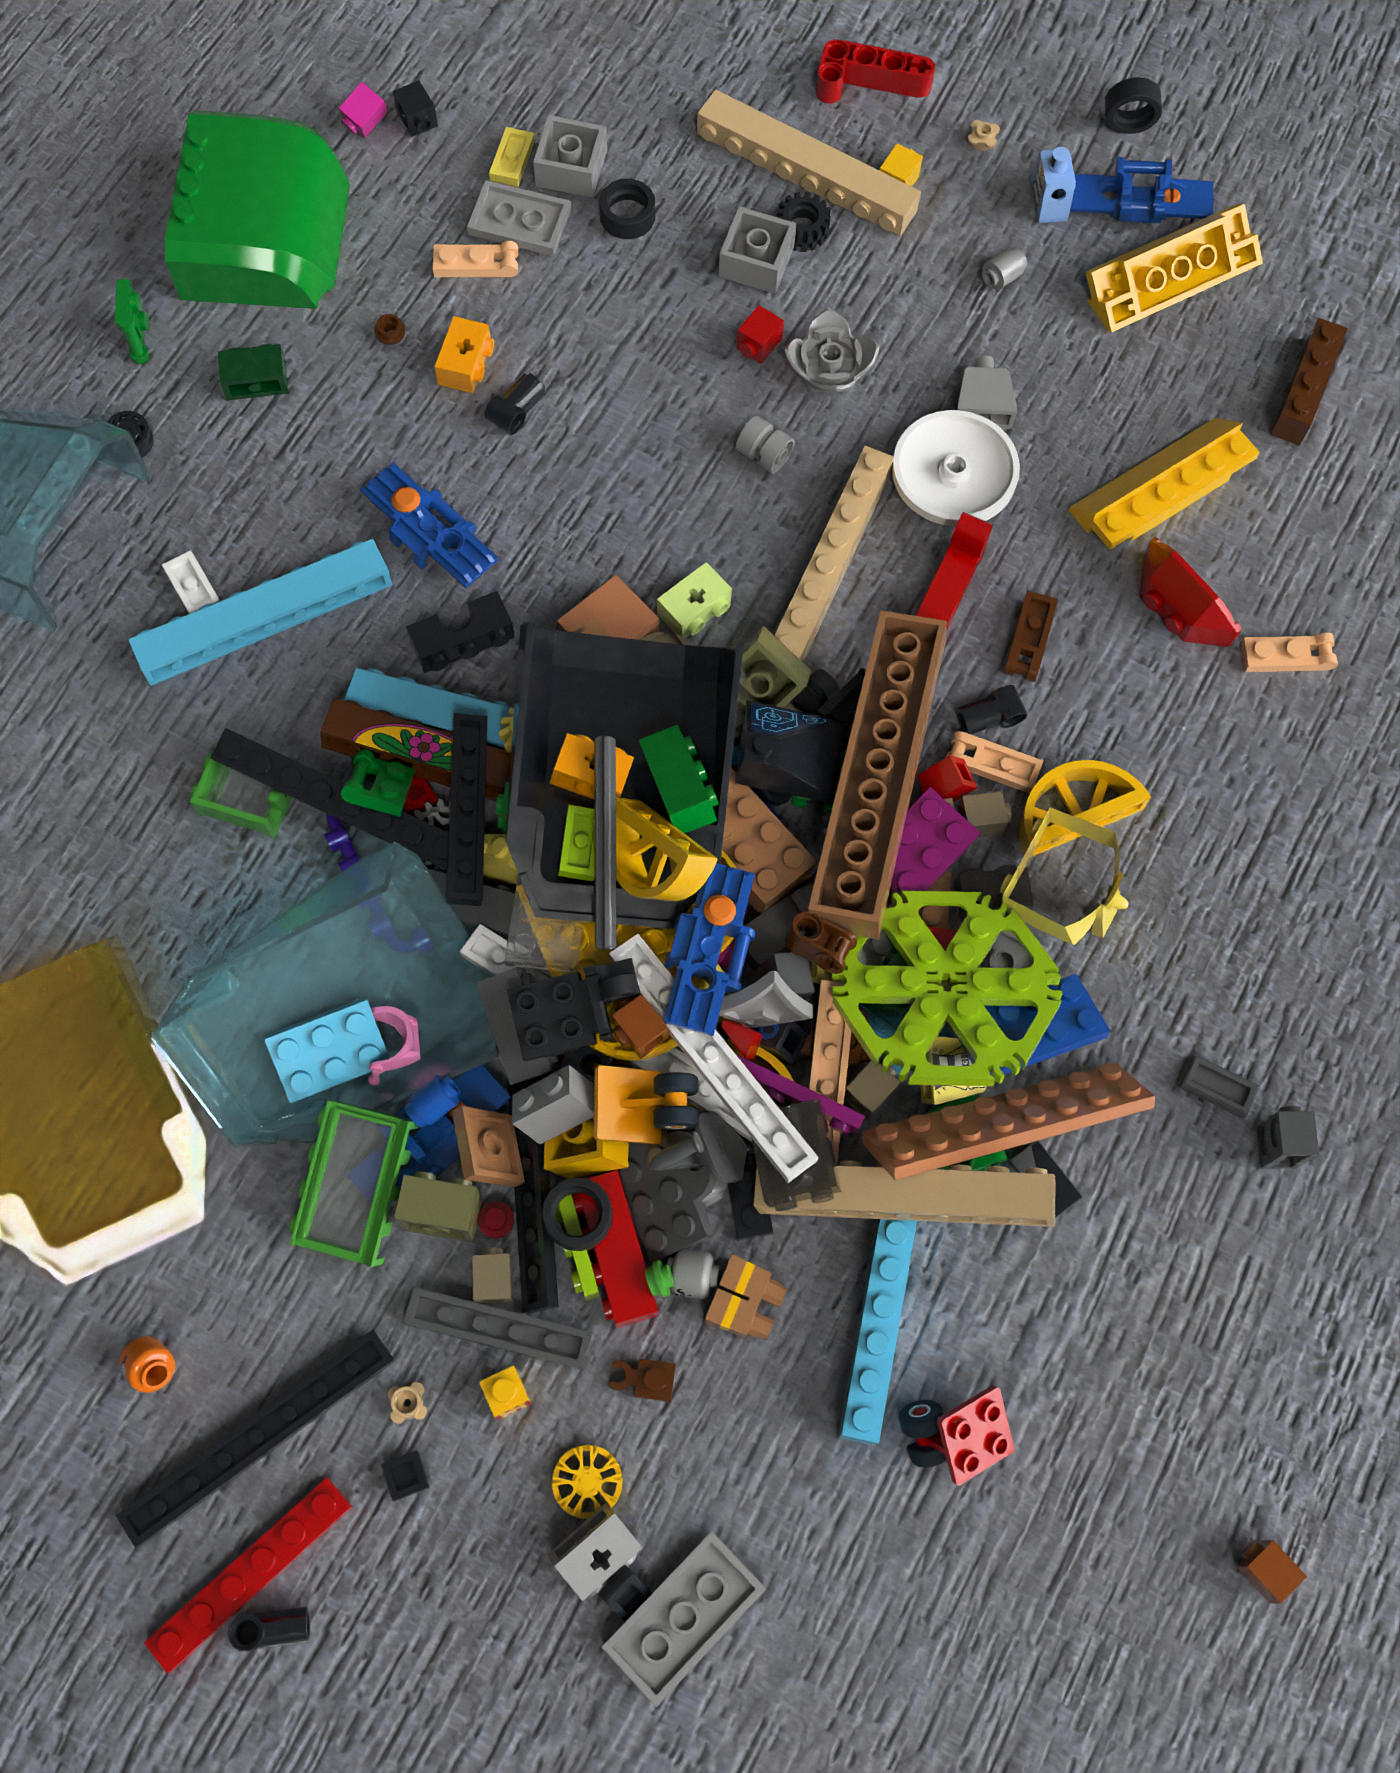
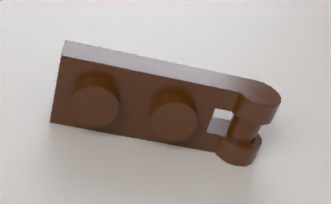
M1027 590L1004 668V674L1013 676L1016 673L1026 676L1025 680L1036 681L1058 599ZM1019 655L1031 657L1030 664L1018 661Z

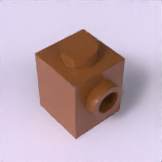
M642 994L635 999L632 997L625 999L615 1008L616 1013L612 1015L615 1028L612 1029V1033L624 1048L630 1045L640 1059L670 1038L667 1025Z
M1256 1539L1241 1552V1556L1244 1559L1236 1566L1269 1603L1281 1604L1307 1578L1304 1572L1274 1540H1262L1259 1542Z

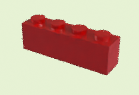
M618 1170L588 1178L599 1184L608 1194L613 1211L612 1226L604 1240L593 1247L598 1262L591 1264L596 1284H604L608 1298L601 1300L606 1320L614 1319L617 1329L659 1316L655 1297L652 1295L647 1283L645 1262ZM584 1193L571 1194L577 1215H585L588 1227L581 1229L583 1235L587 1234L595 1228L599 1220L598 1205L592 1197Z

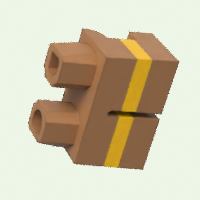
M732 1254L720 1281L719 1288L707 1312L704 1324L726 1330L743 1339L749 1335L754 1338L767 1340L775 1320L756 1313L761 1301L780 1308L788 1288L778 1281L771 1279V1272Z

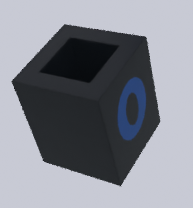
M796 1022L751 1028L761 1032V1035H763L759 1047L770 1052L781 1063L793 1066L808 1037V1034Z

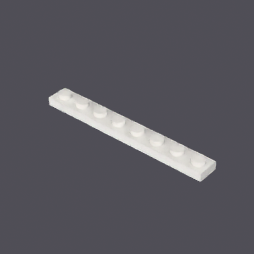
M636 934L610 952L609 959L613 963L632 958L640 993L664 1021L675 979L640 935ZM665 1023L668 1027L669 1035L787 1183L818 1161L816 1153L716 1029L714 1036Z

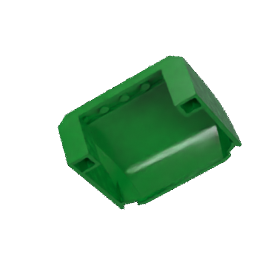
M193 110L188 114L165 236V262L180 300L317 309V302L326 291H331L336 282L350 184L338 156L327 140L316 130L298 121L264 115Z

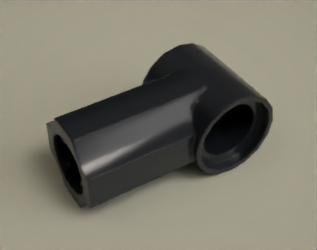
M524 373L503 396L498 394L491 399L486 407L484 416L509 435H514L524 424L526 414L545 395V387L536 376L531 373Z
M1014 685L1000 687L989 694L987 698L960 706L956 711L958 724L962 732L971 735L999 725L1001 728H1009L1021 723L1028 716Z
M308 1607L239 1615L232 1621L229 1627V1641L239 1651L309 1643L310 1617ZM248 1620L255 1622L258 1626V1636L251 1644L244 1643L239 1634L242 1624Z

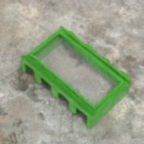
M327 1100L326 1106L322 1107L318 1116L317 1123L320 1130L317 1141L312 1144L309 1150L308 1161L311 1165L308 1176L303 1179L299 1188V1198H302L300 1207L290 1223L289 1232L292 1234L290 1244L363 1263L369 1267L384 1264L385 1257L377 1254L382 1237L388 1236L392 1229V1222L386 1221L391 1201L399 1199L401 1186L395 1184L400 1165H406L410 1159L411 1151L405 1149L409 1130L418 1129L419 1126L408 1118L339 1100Z

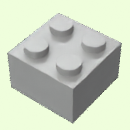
M548 115L533 161L535 186L593 198L607 153L606 126Z
M739 206L719 254L718 277L776 294L794 249L797 223Z

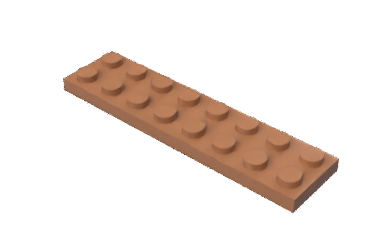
M1107 1063L1098 1068L1083 1072H1073L1069 1076L1054 1080H1043L1038 1084L1028 1087L1010 1089L1005 1093L991 1097H980L975 1101L965 1104L947 1106L942 1110L928 1114L914 1115L909 1119L891 1124H880L876 1128L862 1131L864 1146L894 1180L1149 1110L1155 1106V1095L1117 1063Z

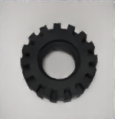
M800 192L794 193V199L788 195L785 198V202L781 201L777 209V218L791 222L796 218H808L814 222L810 226L796 225L794 251H796L797 246L801 247V252H806L807 246L810 247L811 251L815 250L817 244L819 246L823 245L824 239L828 237L831 218L830 208H826L827 203L825 200L819 202L820 196L815 194L813 198H810V192H805L804 197L800 196Z

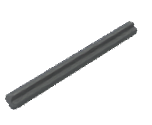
M598 736L594 740L595 947L601 950H610L616 947V740L610 736Z

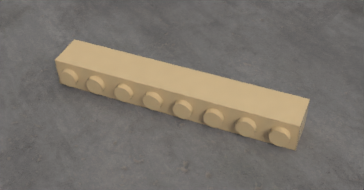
M716 89L697 113V135L705 140L711 141L727 149L729 152L737 154L753 162L755 165L777 174L782 179L789 180L803 187L808 192H813L829 200L834 205H839L855 213L860 218H865L881 226L886 231H891L901 236L918 211L921 191Z
M864 446L775 633V637L802 662H804L890 478L894 456L868 446Z
M768 1159V1163H757L754 1207L760 1214L1055 1227L1056 1182L1055 1175L1048 1174V1171L1043 1168H1026L1025 1173L1010 1172L1009 1168L1001 1166L988 1167L987 1171H972V1167L967 1165H952L950 1170L934 1169L894 1180L879 1162L876 1163V1167H862V1164L857 1161H841L839 1166L825 1165L824 1161L818 1160L791 1182L787 1183Z

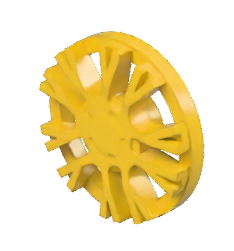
M581 1445L567 1451L557 1462L552 1475V1490L557 1503L568 1514L582 1519H588L601 1508L594 1495L600 1492L610 1508H612L619 1499L623 1485L622 1472L617 1460L607 1450L595 1445ZM583 1451H590V1466H583ZM598 1453L609 1460L601 1469L594 1467V1460ZM574 1454L580 1462L578 1470H571L565 1464L567 1459ZM614 1467L616 1474L602 1479L600 1473ZM560 1470L574 1474L572 1481L559 1478ZM567 1483L572 1485V1493L562 1499L558 1486ZM603 1483H617L613 1496L604 1493L602 1490ZM577 1493L582 1497L575 1508L572 1509L568 1504ZM585 1498L593 1500L594 1512H582V1502Z

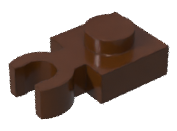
M639 1359L637 1370L631 1369L629 1364L624 1361L612 1362V1368L622 1369L626 1376L619 1383L610 1381L609 1387L611 1389L622 1391L629 1386H634V1398L671 1403L676 1364Z

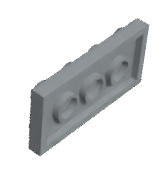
M711 1531L602 1646V1649L657 1707L766 1588Z

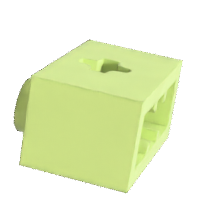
M706 562L657 599V615L675 634L684 638L690 634L694 636L705 627L707 621L714 616L719 617L729 609L732 588Z

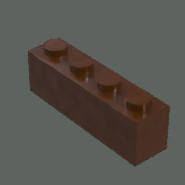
M1318 317L1306 340L1270 435L1300 446L1312 425L1348 328Z

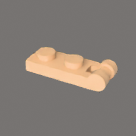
M505 241L501 245L434 244V277H514L518 274V263L515 258L518 257L519 246L513 241Z
M1333 634L1244 637L1241 642L1244 671L1281 672L1334 669L1337 667L1338 662L1336 654L1332 653V647L1334 646ZM1310 650H1318L1319 656H1311Z
M961 731L954 733L951 740L952 750L947 752L945 758L949 755L965 760L971 773L1029 794L1036 784L1044 761ZM965 750L974 751V757L964 755Z

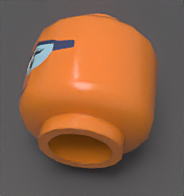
M144 1336L131 1341L123 1349L119 1357V1369L122 1376L136 1391L150 1393L161 1389L171 1380L175 1371V1360L172 1353L160 1340L155 1337Z

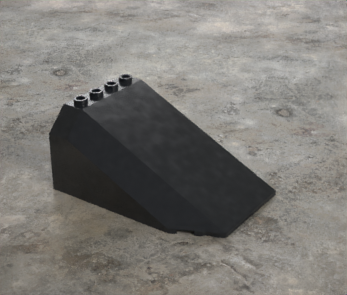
M526 622L521 625L516 672L506 843L535 917L595 922V878L593 881L558 876L568 805L594 809V799L550 784L551 776L567 733L587 736L593 742L598 736L615 738L616 747L625 751L627 755L634 757L620 798L640 800L670 823L671 820L639 740L675 725L679 726L683 738L690 735L697 755L693 756L692 759L694 762L701 760L708 780L703 781L704 787L712 786L719 805L713 807L717 818L716 822L685 834L717 857L716 863L720 864L744 646L723 648L691 646L534 627L535 623ZM590 765L589 768L594 770V765ZM655 846L641 853L647 873H649L657 850ZM667 857L658 885L664 882L672 873L669 857ZM616 880V924L674 929L677 916L688 912L691 905L696 901L698 891L680 901L645 899L629 894Z

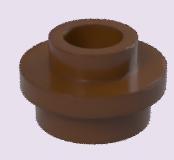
M393 314L381 316L374 327L376 338L381 343L387 345L400 342L406 333L403 321Z

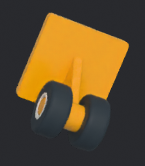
M603 1065L595 1067L594 1138L596 1140L656 1145L662 1142V1129L687 1130L695 1128L698 1125V1110L687 1106V1096H693L698 1093V1077L691 1073L682 1072L661 1073L660 1071Z

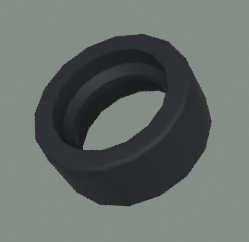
M1140 77L1128 78L1116 83L1105 96L1106 123L1112 130L1123 134H1135L1150 129L1158 122L1162 115L1161 90L1158 85L1148 78ZM1142 101L1148 103L1138 110L1125 111L1118 109L1129 102Z
M619 179L611 182L603 189L599 197L600 222L604 230L620 239H635L644 236L652 229L655 222V196L651 188L635 179ZM622 200H632L644 206L645 211L633 218H622L613 214L610 211V207Z
M573 1177L560 1181L550 1189L543 1202L542 1219L546 1232L557 1245L567 1250L584 1251L595 1247L605 1239L612 1226L613 1211L608 1194L599 1184L588 1178ZM573 1193H584L592 1197L599 1208V1220L595 1228L581 1236L567 1234L558 1226L556 1220V1208L560 1201Z

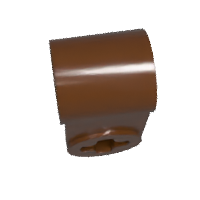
M809 911L798 913L793 918L785 937L786 946L791 952L834 974H840L844 971L846 965L844 961L849 951L853 950L858 942L856 936L849 930L836 926ZM798 930L806 931L811 937L801 935Z

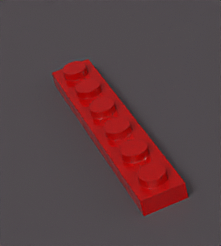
M330 1478L324 1479L144 1642L167 1674L172 1673L353 1508Z

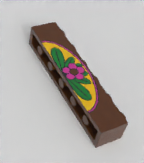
M333 699L320 731L321 748L353 758L359 750H369L374 754L375 758L388 762H399L406 767L415 769V777L450 787L452 731H440L427 727L416 720L407 721L397 718L384 710L375 711L362 707L355 701ZM487 744L485 798L497 802L498 794H504L506 782L510 780L511 752L507 753L506 750L489 746V744Z

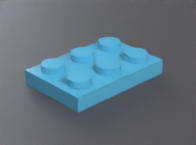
M366 996L264 1035L265 1043L290 1103L372 1072L369 1069L371 1063L390 1059Z

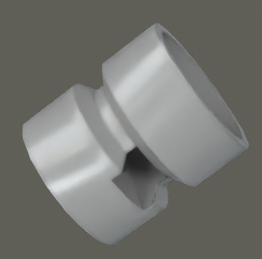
M754 416L741 431L735 449L750 460L757 458V464L771 474H775L789 458L795 440L781 430L773 431L772 424L760 416Z

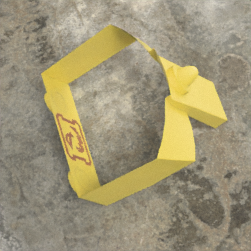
M1050 808L1044 820L1038 818L1030 835L1033 837V840L1014 875L1008 874L1004 879L1000 889V893L1003 894L1002 904H1008L1006 912L1011 913L1012 908H1014L1024 922L1072 945H1075L1091 926V934L1103 938L1117 909H1126L1129 904L1120 895L1121 891L1119 890L1123 873L1119 872L1120 852L1116 833ZM1049 822L1114 849L1113 886H1109L1106 898L1103 897L1100 906L1090 915L1066 927L1009 899Z

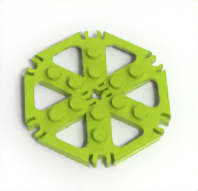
M901 891L900 895L897 893L892 894L891 903L894 908L886 907L881 929L884 930L908 966H877L860 963L857 959V954L868 938L856 936L858 940L857 945L853 950L849 951L844 961L846 964L844 971L840 974L832 973L831 981H840L845 984L840 987L832 986V1003L876 1068L878 1062L885 1057L882 1064V1072L886 1073L891 1065H898L902 1068L898 1080L903 1082L907 1079L909 1071H914V1074L909 1078L908 1085L994 1086L995 1082L998 1084L1003 1082L1005 1075L1001 1071V1067L1009 1068L1014 1075L1019 1074L1020 1065L1023 1070L1026 1067L1061 1005L1062 991L1051 990L1048 987L1049 985H1059L1061 975L1058 974L1059 968L1015 909L1012 908L1011 913L1007 917H1005L1008 905L1006 903H1003L998 910L990 909L991 896L988 894L983 897L981 904H977V902L981 899L982 892ZM958 906L966 911L967 917L946 951H944L919 916L918 910L921 907ZM1002 931L1012 932L1033 959V964L1028 968L980 967ZM942 980H948L949 985H951L949 992L944 991L943 986H941ZM859 1003L912 1004L894 1035L889 1038L877 1036L858 1007ZM985 1006H1035L1037 1015L1025 1036L1021 1040L1013 1041L1005 1036ZM946 1021H948L974 1058V1064L970 1066L933 1065L927 1061L925 1056Z

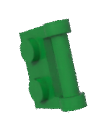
M116 280L115 323L117 328L124 333L129 345L131 360L136 364H144L149 360V352L144 345V331L149 330L148 314L146 311H142L139 292H134L130 280Z
M359 750L353 760L355 767L350 780L344 783L341 790L342 798L351 804L400 817L413 781L415 769L406 767L399 762H388L375 758L374 754L369 750ZM367 773L376 775L371 791L363 789L362 786Z

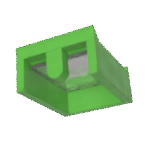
M209 753L204 762V772L201 779L194 784L190 794V803L200 816H209L264 833L274 839L292 797L210 759L212 753Z

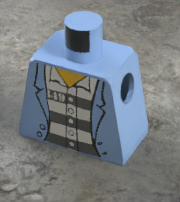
M1065 147L1043 150L1039 152L1030 176L1038 223L1068 221L1075 190V175L1070 151ZM1052 193L1057 194L1056 199L1051 197Z

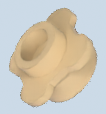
M980 120L973 121L971 124L972 134L968 136L969 143L975 149L981 151L995 147L997 144L995 137L999 133L1000 127L995 123L990 124Z
M414 1382L410 1387L400 1388L393 1386L390 1388L388 1398L391 1400L393 1411L390 1414V1418L393 1422L401 1424L405 1419L415 1418L422 1420L425 1418L427 1408L423 1405L422 1395L425 1392V1388L422 1384ZM407 1399L411 1401V1405L408 1407L404 1405V1401Z

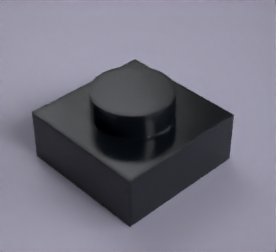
M418 1450L381 1464L392 1502L430 1488Z
M625 1565L598 1595L626 1622L651 1596L652 1592Z

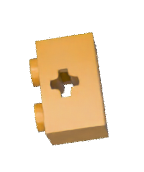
M453 316L434 366L438 385L469 393L474 392L477 382L481 383L483 380L486 357H491L494 349V339L490 337L488 324Z
M567 733L554 767L550 784L594 799V770L589 768L590 765H594V742L592 739L584 735ZM617 747L616 797L620 798L634 757L627 755L625 751Z

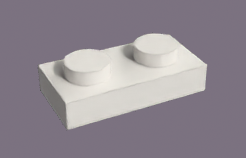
M191 550L162 564L164 571L189 614L198 611L204 605L220 602Z

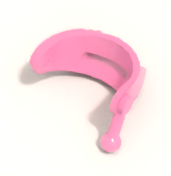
M391 1006L371 1008L375 1021L390 1024L398 1031L404 1045L394 1057L373 1062L369 1065L372 1074L368 1077V1082L371 1086H377L380 1083L379 1075L384 1071L402 1068L421 1059L417 1018Z

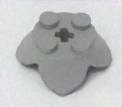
M827 308L813 318L803 340L795 338L788 343L785 348V355L791 367L806 382L808 390L811 392L836 393L853 389L855 382L873 366L878 356L880 345L872 338L864 335L856 338L853 337L846 320L832 309Z

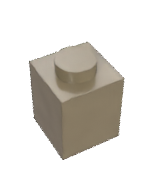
M1002 791L962 796L958 806V813L981 833L979 837L1003 835L1008 822L1012 820L1009 802H1004Z
M871 1061L845 1088L844 1099L864 1115L867 1120L896 1092L900 1081L896 1079L898 1075L891 1066L886 1073L882 1072L883 1062L881 1064L878 1062L876 1068Z
M486 1248L481 1250V1255H472L473 1301L480 1304L513 1303L512 1258L510 1254H503L502 1248Z

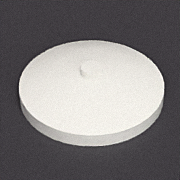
M961 410L938 411L928 414L911 424L897 442L892 465L894 485L902 500L923 518L946 526H956L963 512L984 521L997 515L1011 500L1020 473L1018 454L1008 435L989 419Z

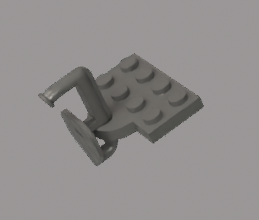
M715 1112L699 1114L698 1125L695 1127V1131L679 1130L675 1132V1130L662 1129V1142L660 1144L629 1143L628 1168L618 1169L624 1193L651 1264L656 1260L663 1261L675 1255L678 1251L687 1249L713 1236L714 1232L702 1200L712 1192L717 1180L722 1183H735L743 1178L747 1153L746 1143Z

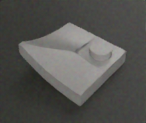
M770 971L747 988L724 996L719 1016L750 1028L812 1019L813 1005L793 992L778 972Z

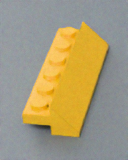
M1237 203L1086 271L1091 298L1086 301L1108 332H1114L1263 264L1258 235L1251 234L1249 230L1245 204Z
M1214 418L1069 507L1068 511L1087 533L1093 530L1107 548L1111 550L1127 539L1133 541L1226 483L1234 472L1254 461L1260 452L1240 430L1243 422Z

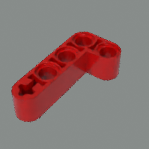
M840 39L830 40L824 46L819 64L816 96L821 102L835 103L840 99L845 83L916 98L926 97L932 89L935 63L926 56Z
M965 512L961 514L953 532L950 546L916 616L947 621V631L983 556L993 528L992 523Z

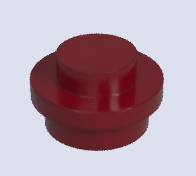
M491 1202L485 1205L479 1212L478 1225L484 1235L489 1238L499 1239L509 1234L512 1230L514 1215L508 1205L502 1202Z

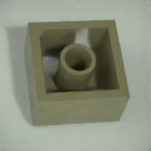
M762 626L743 645L737 707L743 713L746 700L784 708L807 686L812 670L766 627Z
M415 1171L414 1176H403L394 1219L403 1231L474 1243L478 1227V1215L482 1208L483 1199L477 1187L472 1186L473 1182L470 1180L452 1177L450 1182L436 1180V1175Z

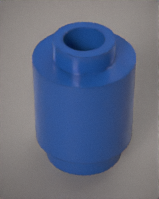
M435 1075L409 1097V1102L405 1105V1111L417 1126L424 1128L427 1124L433 1125L459 1104L458 1094L460 1090L450 1077L446 1076L443 1078Z

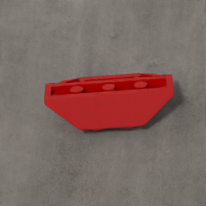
M1156 537L1150 540L1143 555L1140 594L1146 606L1150 610L1155 611L1165 621L1168 630L1173 634H1177L1184 642L1223 647L1231 646L1242 628L1238 622L1233 620L1231 612L1221 598L1176 550L1165 543H1161Z

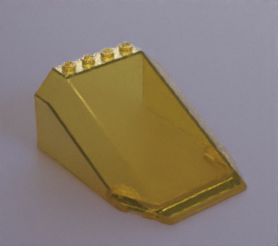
M118 934L87 945L0 984V1239L6 1244H11L30 1257V1261L50 1271L53 1277L67 1286L204 1221L207 1139L135 969Z

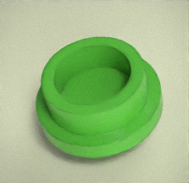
M660 1260L653 1261L652 1266L645 1268L649 1289L654 1297L661 1294L663 1297L670 1296V1287L675 1286L672 1271L668 1264L663 1266Z

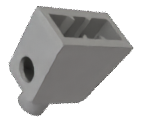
M984 355L978 357L975 360V367H967L964 370L956 410L972 412L994 422L1001 429H1012L1017 414V404L1010 372L1006 368H994V359L991 356Z

